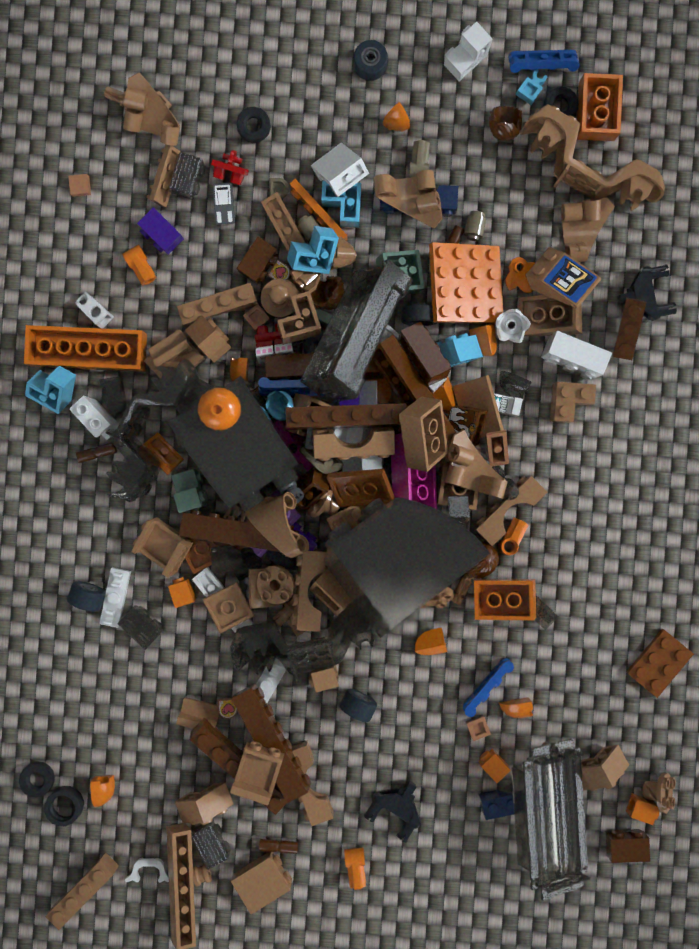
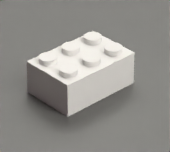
M556 331L549 336L541 358L545 359L547 364L556 366V364L561 365L563 370L570 373L578 372L582 378L591 380L592 378L604 375L612 352Z

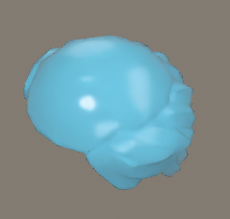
M273 391L268 395L265 407L272 418L283 421L284 409L286 407H294V404L288 393Z

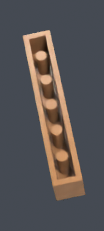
M186 823L166 826L171 941L175 949H188L196 947L191 829Z

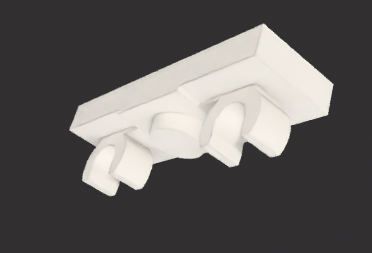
M111 568L99 624L116 628L120 627L131 571Z
M274 654L256 683L257 687L263 690L266 703H268L289 666L288 662Z

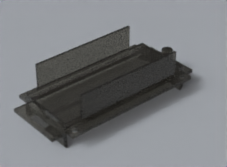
M573 738L555 743L544 742L542 746L531 748L532 757L522 762L523 771L511 767L517 862L519 866L529 871L530 889L540 888L541 900L543 901L582 888L583 882L591 879V877L583 874L588 872L581 756L583 754L579 747H574Z

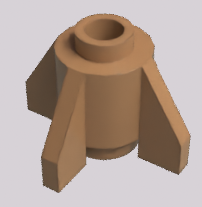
M339 237L330 270L351 265L356 260L354 247L342 237Z
M292 269L290 271L292 277L288 279L296 286L300 294L308 291L311 294L316 290L321 280V274Z

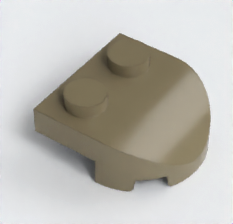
M305 440L303 441L299 452L320 472L327 474L342 469L344 464L337 457L326 461H320L318 458L314 459L313 449L304 448Z

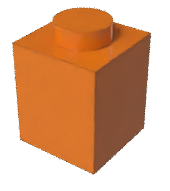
M184 577L172 580L173 584L169 585L168 588L175 608L196 601L190 578L184 580Z
M493 748L490 751H485L480 756V766L496 783L511 771L508 764Z
M631 794L626 808L628 815L633 819L653 825L654 821L659 817L657 804L652 800H646L642 796Z

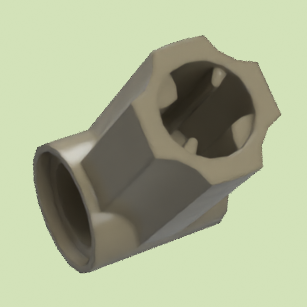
M425 140L414 141L408 178L417 177L416 174L418 172L429 170V142Z

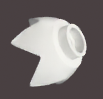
M509 309L500 314L496 319L499 340L521 343L525 331L531 325L529 319L518 309ZM511 321L515 322L513 328L508 327V323Z

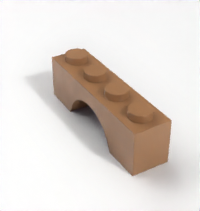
M250 282L177 306L182 324L188 328L201 315L208 320L223 313L242 311L254 307L258 304Z
M392 426L372 427L368 436L357 443L341 441L335 435L333 429L312 430L314 459L318 458L320 461H326L338 457L340 460H347L358 456L360 459H367L370 456L376 455L380 458L395 455L394 430Z
M532 476L520 478L516 483L518 485L517 488L513 491L511 489L508 490L500 504L495 503L489 509L490 513L486 517L482 516L476 521L475 524L477 526L474 530L491 546L506 534L503 521L505 513L511 506L518 503L534 506L548 493Z
M307 551L296 556L295 564L298 566V573L294 576L296 594L292 596V605L295 607L294 613L291 614L290 624L293 625L294 630L320 632L321 611L314 608L310 603L308 587L315 576L325 572L326 552Z
M308 740L292 746V752L294 756L299 758L304 774L314 763V756ZM310 788L307 794L298 798L299 802L304 804L305 809L303 813L306 821H310L311 826L333 819L334 811L328 794H321Z
M105 852L80 881L51 907L45 917L60 930L114 875L119 865Z

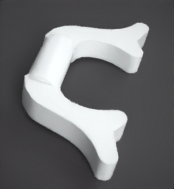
M139 858L134 864L132 873L125 879V882L132 880L139 882V868L156 867L160 871L158 882H169L164 862L159 858Z

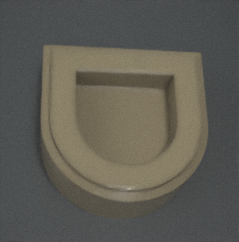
M270 178V196L278 192L281 199L285 198L289 193L287 181L282 178Z

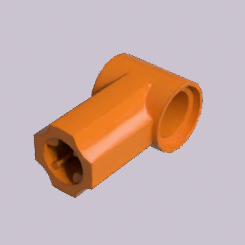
M139 244L122 253L128 266L133 269L142 286L154 282L157 277L147 262L148 258Z
M513 517L506 534L498 544L500 553L504 555L516 554L529 526L526 522ZM507 541L512 544V550L509 552L504 549V544Z
M364 848L344 849L350 888L359 890L366 887Z

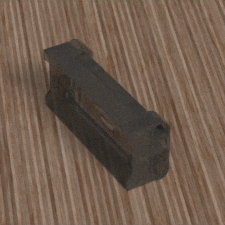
M390 259L382 261V266L371 270L359 269L354 271L300 382L319 395L321 399L330 403L358 398L365 383L363 376L399 300L406 296L412 284V278L405 274Z

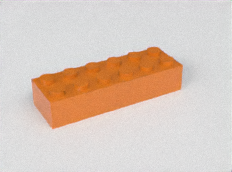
M26 325L25 365L49 368L61 366L72 369L146 371L144 360L146 359L147 333L142 330Z

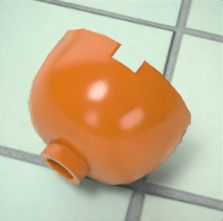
M213 388L201 396L198 403V415L206 427L223 431L231 428L238 421L241 415V404L238 397L232 391L226 388Z

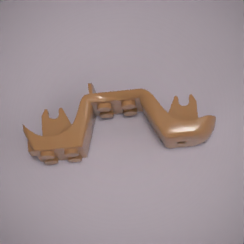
M547 104L541 109L537 108L520 132V135L538 134L531 145V153L535 152L537 148L542 149L541 159L556 151L553 172L557 178L553 185L555 188L562 181L591 199L604 198L621 190L620 205L625 200H630L632 202L630 211L636 209L644 199L648 202H657L664 195L665 185L661 173L641 160H633L606 178L600 171L592 170L585 166L584 162L573 159L580 123L573 116L562 113L556 106Z

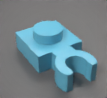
M538 69L533 72L531 79L529 77L525 79L515 94L530 105H532L542 91V85L547 79V75L542 79L537 77Z

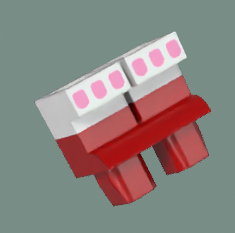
M277 324L275 325L276 332L270 333L265 325L257 327V335L254 336L256 357L259 364L265 363V356L273 354L290 355L294 353L292 343L282 344Z

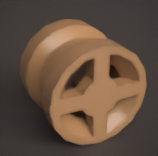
M207 862L203 863L200 867L193 866V882L196 887L200 886L203 882H212L211 871Z

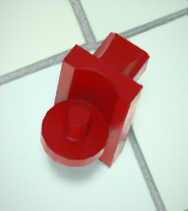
M232 150L230 155L223 154L222 159L228 160V163L212 159L211 165L214 166L213 177L224 180L226 170L232 171L230 182L241 185L244 176H248V169L234 165L235 163H242V158L237 157V151Z

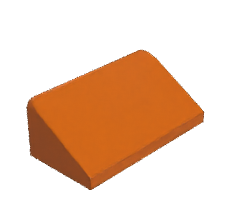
M158 432L142 446L143 451L167 475L184 461L183 457Z

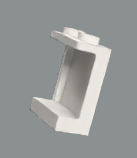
M343 143L338 144L311 165L317 178L320 181L324 180L327 182L337 197L369 174L362 158Z
M83 395L70 408V411L94 437L102 435L109 441L122 429L121 425L95 399Z

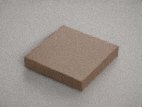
M238 581L202 599L220 634L255 616L253 610L249 608V603Z

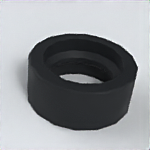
M411 304L402 307L401 322L405 325L412 326L418 322H421L423 326L437 324L433 322L432 305Z
M62 786L55 789L48 796L44 804L46 818L56 826L72 824L83 811L84 799L82 794L71 786ZM65 795L74 802L75 810L72 815L62 816L55 811L53 803L58 796Z

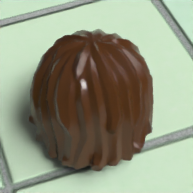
M509 106L494 107L489 117V127L493 136L498 140H513L519 135L522 127V110Z
M327 276L326 282L319 281L316 290L311 293L313 304L317 309L333 310L343 302L345 289L344 282H342L340 277Z
M479 541L477 545H472L463 555L462 568L467 573L466 575L471 578L480 579L494 572L499 561L498 552L489 543Z

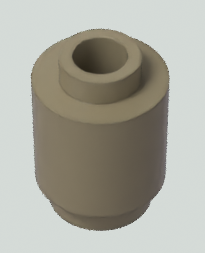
M471 211L470 215H468L464 235L467 236L468 240L478 241V239L483 238L487 220L485 213Z
M305 215L298 221L299 225L297 228L308 243H310L314 226L320 225L313 216L308 217Z

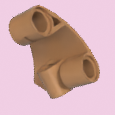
M140 72L129 77L124 100L125 115L123 128L131 132L143 130L161 136V143L176 146L178 144L180 125L174 115Z
M423 170L416 174L417 177L395 179L389 174H380L373 177L375 196L378 199L433 229L443 219L433 170Z
M607 197L562 204L561 221L565 253L578 262L588 260L590 250L598 233L615 207Z
M465 430L454 434L448 451L450 463L444 482L503 499L508 482L480 455Z
M286 492L275 498L265 497L251 503L245 515L254 527L287 557L293 558L309 550V543L306 537L292 531L288 523L286 512L294 509L297 504L292 493Z

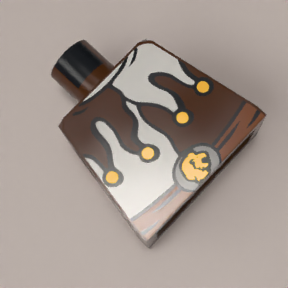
M460 405L453 406L450 412L443 410L456 432L465 430L474 446L479 445L488 410Z

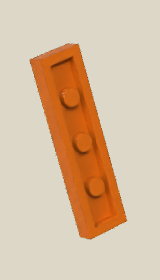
M294 179L290 183L291 195L297 201L300 199L304 203L303 207L310 215L313 213L317 217L316 222L320 227L332 228L338 237H342L347 241V234L305 188Z

